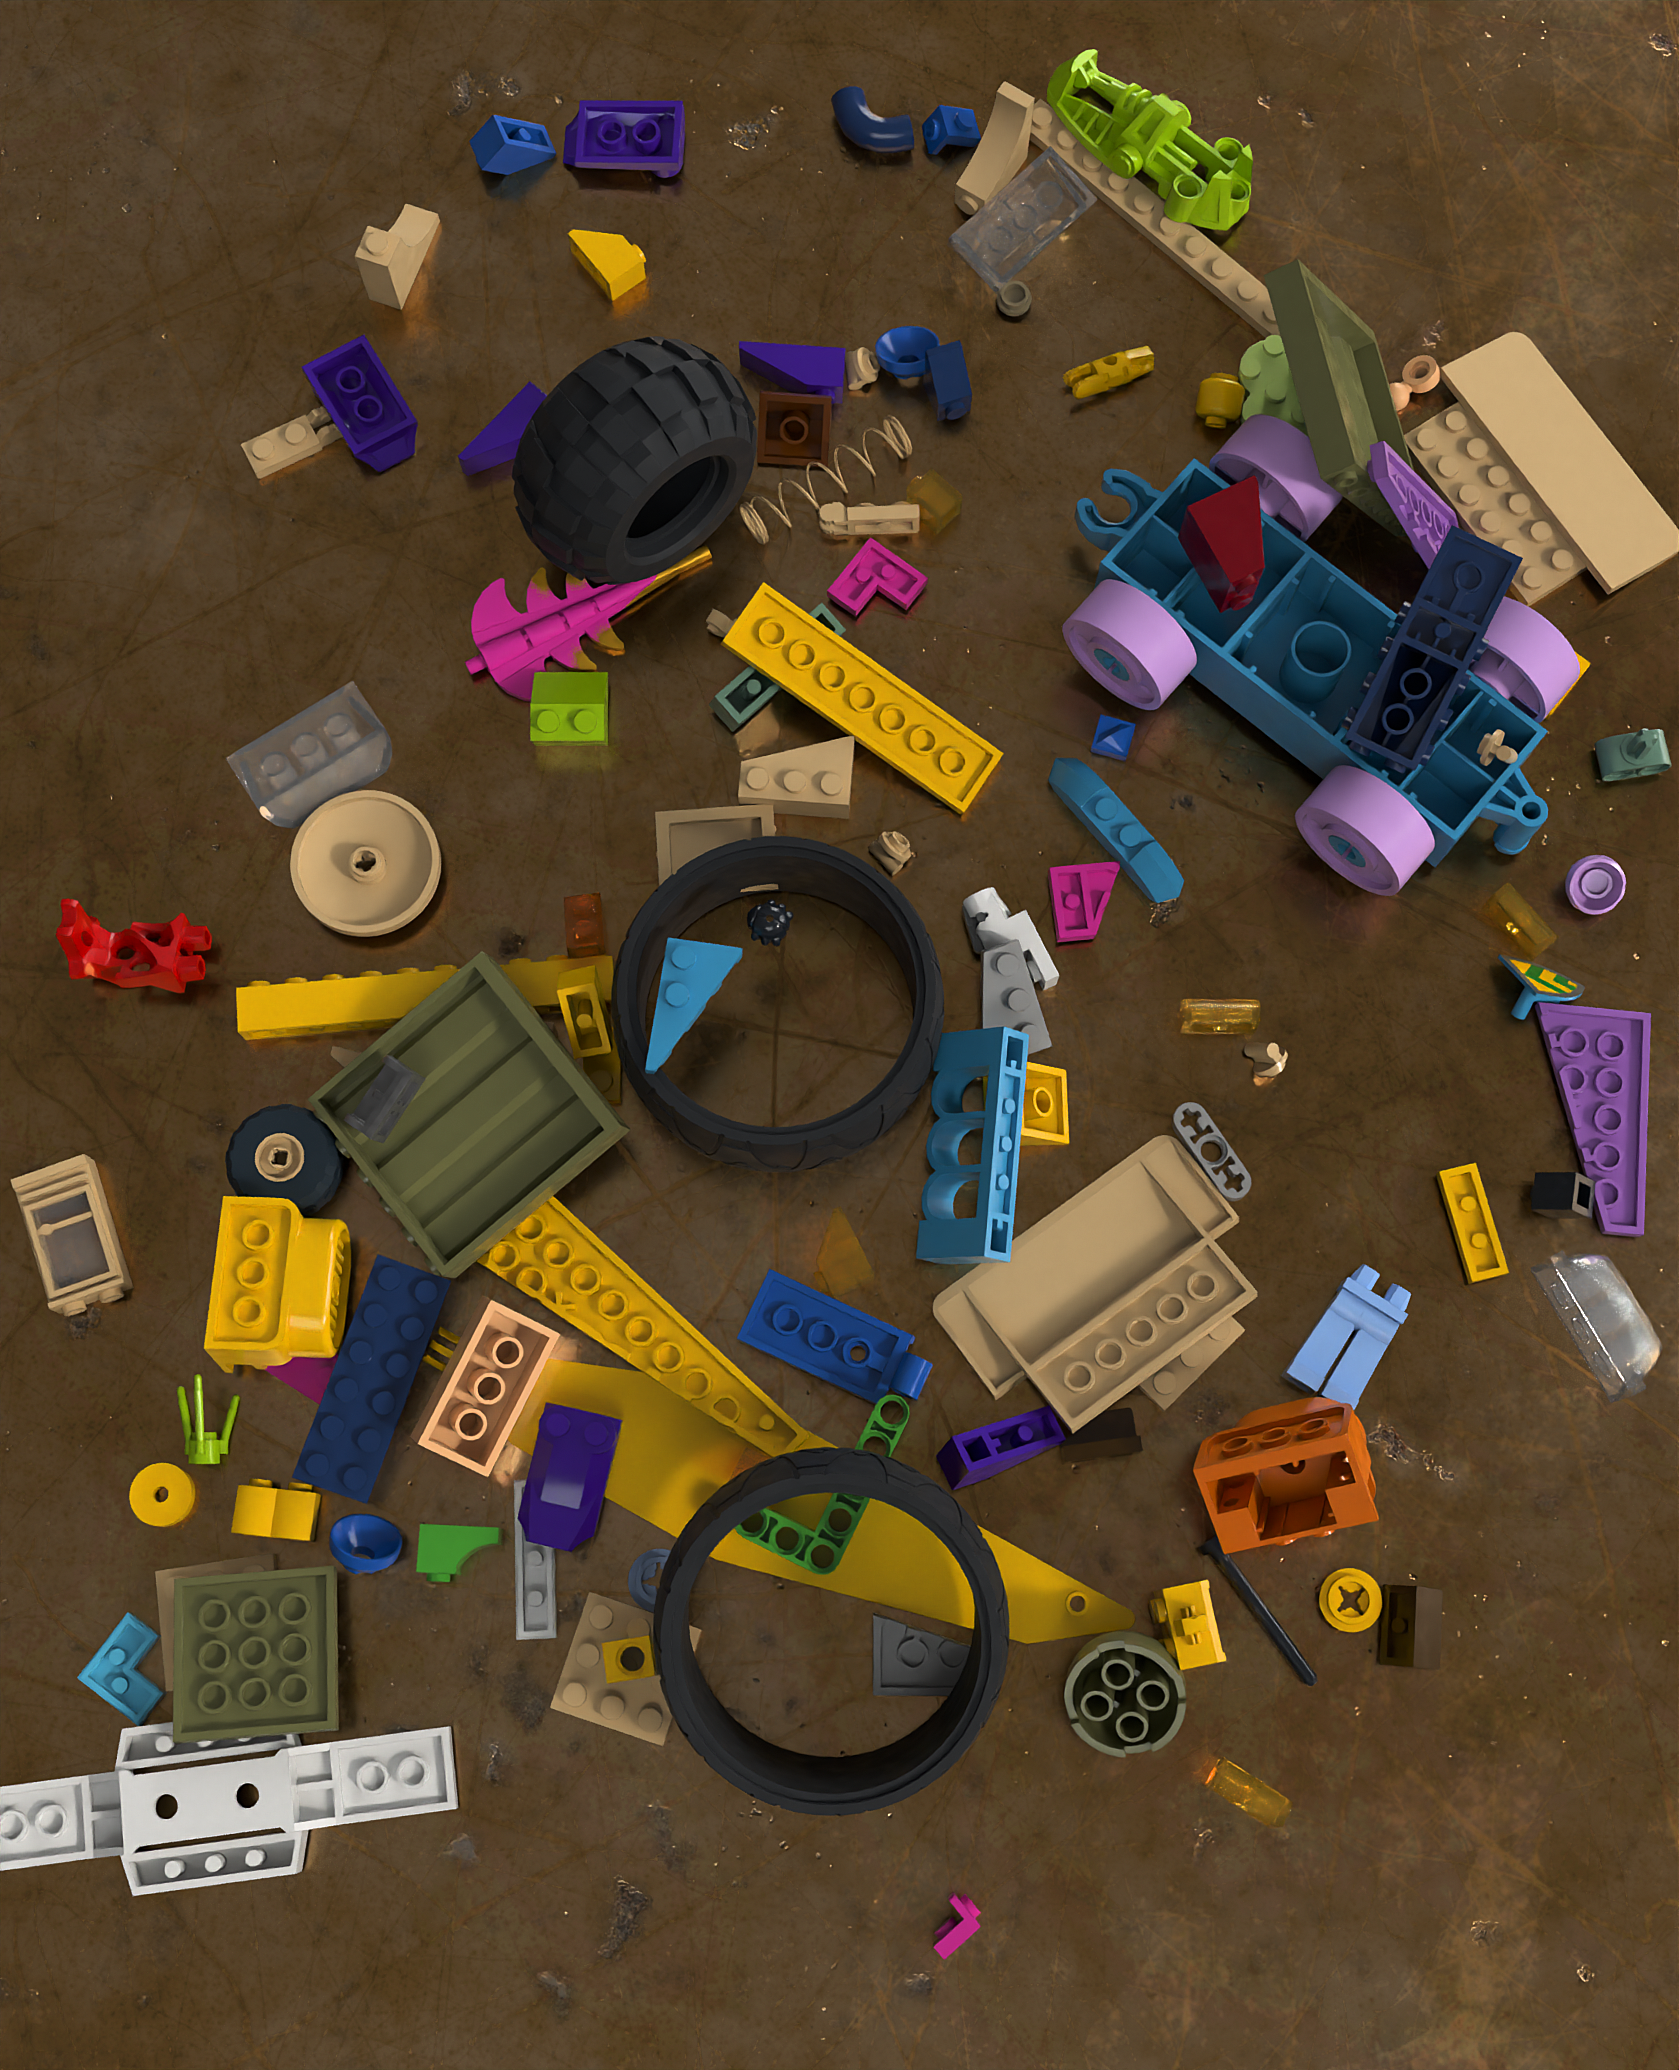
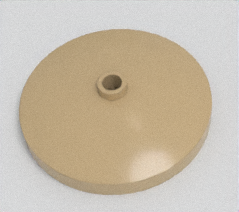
M361 790L345 793L325 802L305 820L292 846L290 870L298 897L315 919L339 933L358 937H370L395 931L411 922L424 910L432 899L440 879L441 852L436 835L429 822L411 803L390 793ZM374 865L371 867V870L364 872L365 867Z

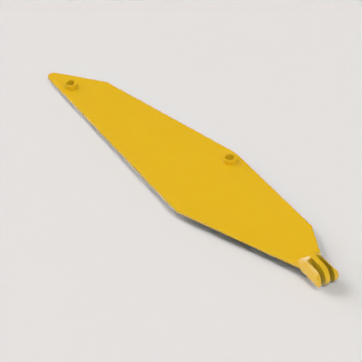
M442 1326L436 1332L456 1345L461 1338ZM433 1339L429 1344L430 1348L449 1359L454 1350ZM424 1353L422 1361L442 1372L447 1366L446 1363L429 1354ZM550 1358L547 1359L507 1438L512 1445L533 1456L539 1432V1420L544 1412L546 1402L622 1420L623 1423L604 1497L676 1538L679 1537L685 1525L697 1510L720 1487L743 1471L750 1469L760 1462L771 1459L770 1456L643 1372ZM804 1429L809 1434V1437L796 1451L822 1447H834L837 1449L838 1447ZM833 1493L802 1495L783 1500L768 1507L816 1530ZM870 1498L839 1565L829 1574L820 1575L813 1573L743 1538L737 1533L735 1528L719 1542L709 1555L715 1560L974 1629L973 1592L963 1570L947 1546L930 1529L914 1517L894 1506ZM839 1508L830 1513L829 1523L832 1528L844 1531L850 1527L852 1519L847 1510ZM757 1512L744 1520L742 1524L748 1531H758L763 1525V1517L760 1512ZM978 1526L983 1534L982 1537L986 1539L1001 1572L1000 1575L1004 1583L1008 1602L1009 1639L1031 1644L1129 1629L1134 1625L1135 1615L1131 1610ZM783 1527L778 1531L777 1542L782 1548L792 1549L798 1544L799 1537L793 1528ZM818 1545L812 1551V1559L818 1566L825 1567L834 1561V1552L827 1545ZM1075 1596H1081L1084 1600V1606L1079 1611L1072 1610L1070 1606V1601Z

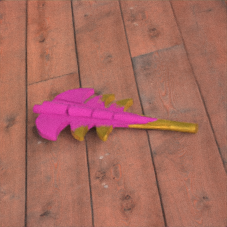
M704 545L692 551L675 565L650 578L617 585L605 584L594 589L585 578L581 581L567 573V598L562 600L552 593L547 584L546 570L540 568L532 577L527 588V612L522 614L511 606L505 592V580L499 578L482 592L474 605L471 628L479 655L465 661L466 668L470 675L487 668L494 681L506 693L523 701L530 702L534 673L546 672L544 660L549 656L568 670L595 672L596 664L590 661L584 654L579 638L586 633L599 646L609 650L622 651L624 643L615 635L608 619L676 575L712 558L707 545Z

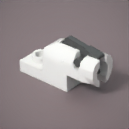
M993 887L972 894L963 901L962 914L973 950L976 954H981L982 950L1017 939L1020 942L1024 958L1028 960L1026 964L1032 982H1039L1043 991L1057 984L1059 973L1026 910L1009 917L1012 915L1011 911Z

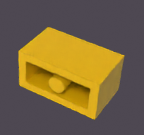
M596 965L558 972L557 994L574 1059L611 1052L613 1031Z

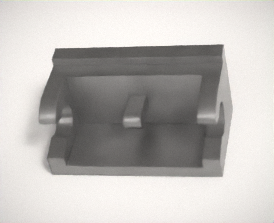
M385 1055L383 1058L384 1067L353 1114L347 1113L344 1118L345 1122L363 1133L366 1137L381 1143L385 1142L426 1079L390 1055Z

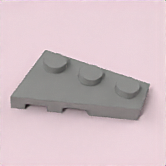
M873 1612V1695L949 1696L964 1669L971 1646Z

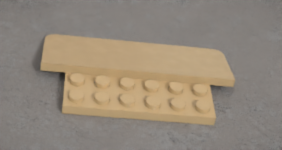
M1519 332L1507 333L1440 368V378L1458 402L1404 435L1410 459L1438 496L1457 514V520L1466 532L1523 558L1508 587L1519 602L1529 607L1587 569L1604 591L1610 594L1659 566L1679 552V529L1526 335Z
M1161 1135L1150 1140L1012 1241L1010 1262L981 1263L938 1294L933 1302V1313L937 1322L995 1401L1026 1378H1029L1073 1434L1257 1297V1291L1214 1241L1239 1223V1216L1182 1144L1172 1136Z

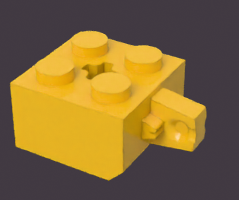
M1208 1580L1153 1591L1155 1599L1149 1600L1152 1620L1154 1624L1160 1623L1163 1639L1158 1641L1177 1660L1179 1670L1226 1661L1208 1588L1210 1586Z

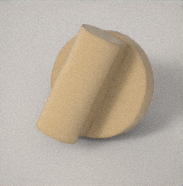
M861 347L845 354L849 389L858 390L862 388V385L877 380L880 365L877 361V356L873 352Z
M1497 729L1493 735L1487 733L1483 737L1477 753L1481 755V764L1489 765L1495 755L1499 760L1507 764H1512L1517 760L1518 754L1514 749L1505 745L1501 746L1505 734L1504 731Z
M884 831L868 847V850L892 876L911 857L908 840L896 831L893 833Z
M1248 1042L1244 1048L1245 1054L1248 1057H1252L1255 1061L1253 1071L1257 1076H1275L1286 1065L1285 1061L1288 1058V1053L1283 1047H1278L1275 1043Z

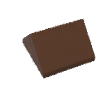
M760 391L757 462L808 466L809 462L814 461L828 467L832 396Z

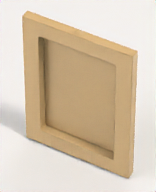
M757 804L655 812L659 886L670 875H675L676 871L683 865L705 852L743 839L751 840V838L775 836L776 826L774 825L773 805ZM766 884L741 889L740 892L775 890L779 888L778 884Z

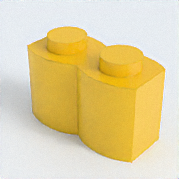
M253 1478L249 1479L248 1486L238 1485L231 1533L314 1542L321 1494L311 1492L312 1485L289 1482L287 1490L272 1488L273 1481Z

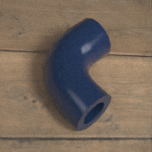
M856 86L842 88L832 96L831 102L835 117L844 135L857 146L876 153H897L914 149L913 128L908 114L884 118L875 115L867 105L864 90Z

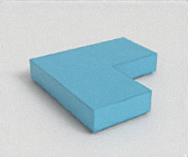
M127 1612L77 1678L137 1726H142L167 1693L137 1670V1667L157 1643L161 1635L133 1613Z

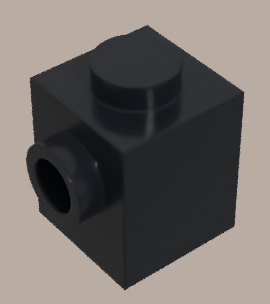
M1535 1172L1534 1185L1530 1191L1531 1210L1550 1219H1592L1596 1182L1577 1172Z

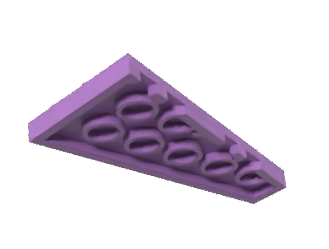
M1385 441L1369 445L1371 460L1367 461V469L1372 482H1376L1410 538L1414 551L1419 553L1427 568L1430 569L1451 525L1459 528L1457 514Z

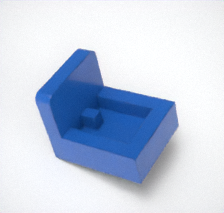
M939 105L922 124L923 136L930 154L937 155L946 144L975 147L981 140L973 109Z

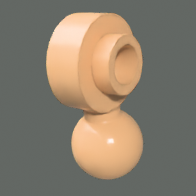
M1420 355L1411 359L1403 369V381L1401 383L1394 382L1389 384L1396 410L1399 411L1406 407L1411 392L1424 393L1438 384L1441 373L1433 357Z

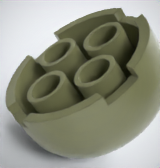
M1119 1630L1102 1634L1089 1641L1079 1650L1071 1662L1067 1673L1064 1699L1068 1715L1071 1719V1726L1081 1739L1100 1752L1117 1757H1126V1754L1141 1753L1151 1749L1152 1752H1155L1165 1746L1176 1735L1182 1725L1186 1711V1682L1183 1671L1179 1670L1177 1660L1166 1650V1647L1161 1642L1140 1632Z

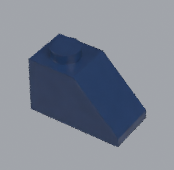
M960 340L926 350L923 385L937 421L945 418L949 420L957 419L971 410L972 391Z

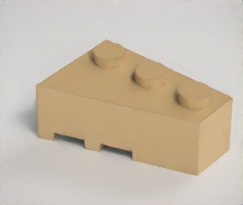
M852 735L741 761L738 790L739 806L767 804L773 805L774 813L849 819L855 736Z

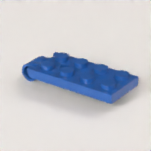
M769 1269L737 1336L738 1341L875 1405L881 1398L887 1395L889 1389L906 1398L917 1401L933 1367L930 1362L906 1352L909 1345H912L915 1340L913 1335ZM857 1346L865 1350V1357L860 1361L853 1360L850 1355L851 1350Z

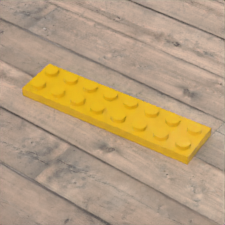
M764 582L721 642L723 647L849 736H855L857 742L960 815L968 808L1004 754Z

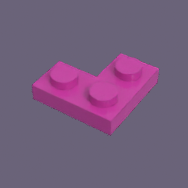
M870 537L827 590V597L855 617L877 590L907 610L928 584V578Z

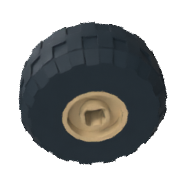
M293 1104L268 1106L249 1115L242 1121L238 1129L234 1131L226 1151V1174L229 1184L238 1197L289 1199L297 1206L304 1217L319 1211L335 1195V1191L339 1184H341L344 1174V1155L335 1145L337 1137L326 1123L316 1118L313 1111L304 1107L294 1106Z

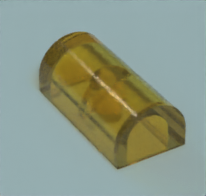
M1509 882L1496 891L1482 906L1483 910L1531 961L1536 959L1560 938Z
M1182 999L1180 1024L1181 1033L1254 1034L1261 1021L1258 999Z
M1225 1757L1219 1760L1205 1783L1208 1789L1270 1829L1283 1827L1293 1807L1292 1800Z

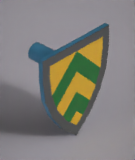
M1501 954L1498 956V959L1525 986L1511 1011V1014L1518 1019H1525L1534 1002L1559 1004L1560 1001L1575 1000L1581 997L1585 986L1542 965Z

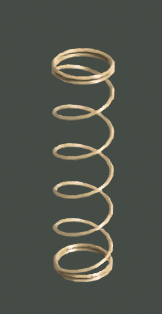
M889 414L883 417V426L887 436L876 428L867 427L864 429L862 447L865 459L848 445H837L834 452V462L838 478L823 464L814 461L809 462L806 469V479L811 496L796 482L790 479H781L778 485V496L783 514L770 501L761 496H753L750 504L747 502L740 504L742 518L754 538L763 545L769 541L767 530L753 508V501L755 499H761L766 502L789 528L792 527L781 494V485L785 481L796 486L809 499L816 510L819 511L820 507L813 493L809 477V468L813 464L822 467L835 479L842 490L848 493L838 466L837 451L839 448L845 447L853 452L865 464L871 474L876 476L866 450L865 434L867 431L873 430L880 434L894 448L900 459L910 456L912 454L911 442L899 421ZM890 423L894 426V428L900 435L904 443L905 449L901 446V444L895 437L891 429Z

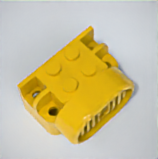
M223 1196L204 1349L225 1373H233L234 1364L253 1365L255 1369L265 1370L268 1365H284L293 1357L331 1358L337 1354L344 1335L351 1274V1241L345 1222L340 1219L304 1218L297 1206L289 1199Z

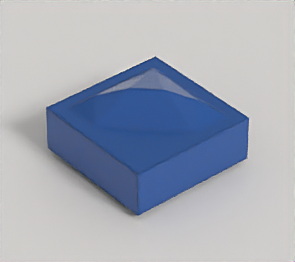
M1101 714L1090 752L1126 761L1136 724Z

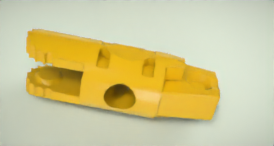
M1148 346L1120 351L1073 368L1063 374L1062 378L1068 387L1073 388L1072 392L1077 400L1084 399L1085 397L1132 382L1133 379L1154 369V354Z

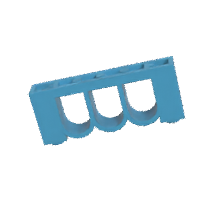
M1004 1026L942 1033L938 1053L933 1064V1071L939 1073L933 1082L931 1090V1104L935 1114L940 1119L929 1132L926 1144L928 1161L936 1171L928 1178L921 1197L922 1210L927 1220H919L916 1259L938 1264L1010 1262L1029 1034ZM988 1076L985 1111L964 1112L962 1098L967 1085L974 1078ZM984 1128L981 1164L960 1165L958 1161V1147L963 1136L969 1130ZM979 1180L976 1218L956 1219L953 1213V1201L956 1192L965 1182Z

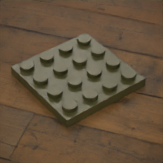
M335 1566L174 1579V1743L181 1744L339 1730L337 1568Z

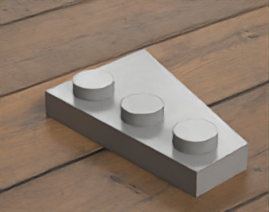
M1014 939L982 950L980 1029L1004 1026L1029 1034L1028 1055L1052 1047L1019 940Z

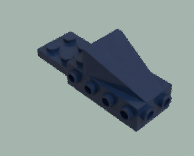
M1451 525L1412 604L1404 601L1394 621L1401 625L1393 639L1387 636L1376 656L1383 661L1376 674L1368 672L1359 690L1360 693L1365 695L1359 709L1351 706L1341 726L1347 729L1344 737L1351 740L1348 748L1367 757L1370 756L1372 751H1375L1386 757L1383 762L1384 765L1403 774L1407 767L1415 771L1418 764L1426 766L1435 748V745L1430 744V741L1436 729L1444 731L1453 713L1452 710L1448 709V706L1454 694L1460 697L1463 694L1471 678V675L1466 674V671L1472 659L1478 662L1481 659L1489 643V640L1484 638L1488 630L1487 628L1523 560L1522 557Z

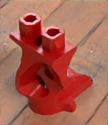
M70 898L61 900L62 922L57 928L56 937L67 957L71 980L81 978L103 979L122 988L151 985L176 993L185 992L187 981L204 980L206 971L205 961L201 955H193V951L209 950L211 948L212 935L207 926L191 925L184 913H180L175 919L167 923L133 922L130 929L126 928L121 932L113 933L100 927V922L96 917L88 916L79 901ZM154 938H159L158 942H153L150 940ZM128 948L134 951L133 956L127 960L121 959L118 956L122 949Z

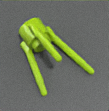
M196 1374L194 1376V1433L192 1432L184 1387H177L178 1404L185 1438V1455H188V1464H220V1454H228L229 1437L240 1397L237 1394L232 1396L220 1440H217V1432H204L202 1376Z

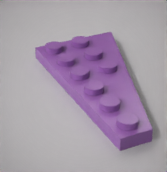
M1538 1002L1535 1005V1009L1585 1177L1596 1182L1593 1207L1601 1234L1641 1237L1644 1235L1651 1013Z

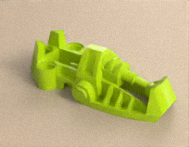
M1095 49L1086 50L1059 65L1052 75L1047 88V101L1056 115L1090 153L1118 176L1129 179L1140 170H1143L1159 183L1158 194L1166 200L1164 212L1169 219L1179 223L1187 222L1199 227L1227 231L1248 212L1253 166L1252 152L1249 144L1243 148V145L1234 138L1224 137L1217 140L1214 147H1211L1188 129L1191 125V115L1183 103L1177 100L1171 101L1165 93L1153 96L1147 89L1142 90L1141 86L1136 83L1128 86L1098 71L1096 67L1098 51ZM1091 87L1114 105L1112 114H1108L1073 95L1081 88ZM1201 164L1205 168V180L1209 184L1191 172L1192 169Z

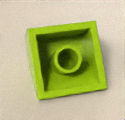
M535 672L530 703V741L535 746H608V672Z

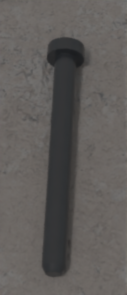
M1217 1534L1203 1542L1198 1547L1203 1556L1211 1555L1304 1685L1311 1687L1318 1682L1317 1674L1229 1553H1223Z

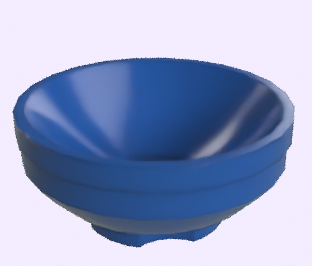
M919 326L894 328L885 332L877 340L875 345L877 361L881 367L894 374L897 378L906 380L911 377H920L925 372L926 350L938 347L940 344L937 335L929 329Z
M351 1514L342 1517L334 1523L329 1536V1548L332 1555L344 1565L345 1569L354 1574L362 1572L372 1574L387 1568L396 1561L402 1546V1536L399 1530L389 1521L370 1514ZM364 1554L369 1556L371 1559H363L355 1557L353 1555Z

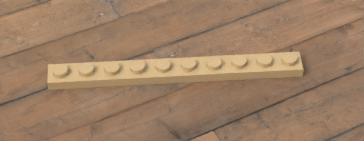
M1041 98L1034 104L1029 138L1034 144L1265 338L1270 335L1280 336L1266 286L1193 225L1169 219L1164 212L1165 202L1134 176L1129 179L1122 178L1099 161L1074 137L1056 115L1053 108Z

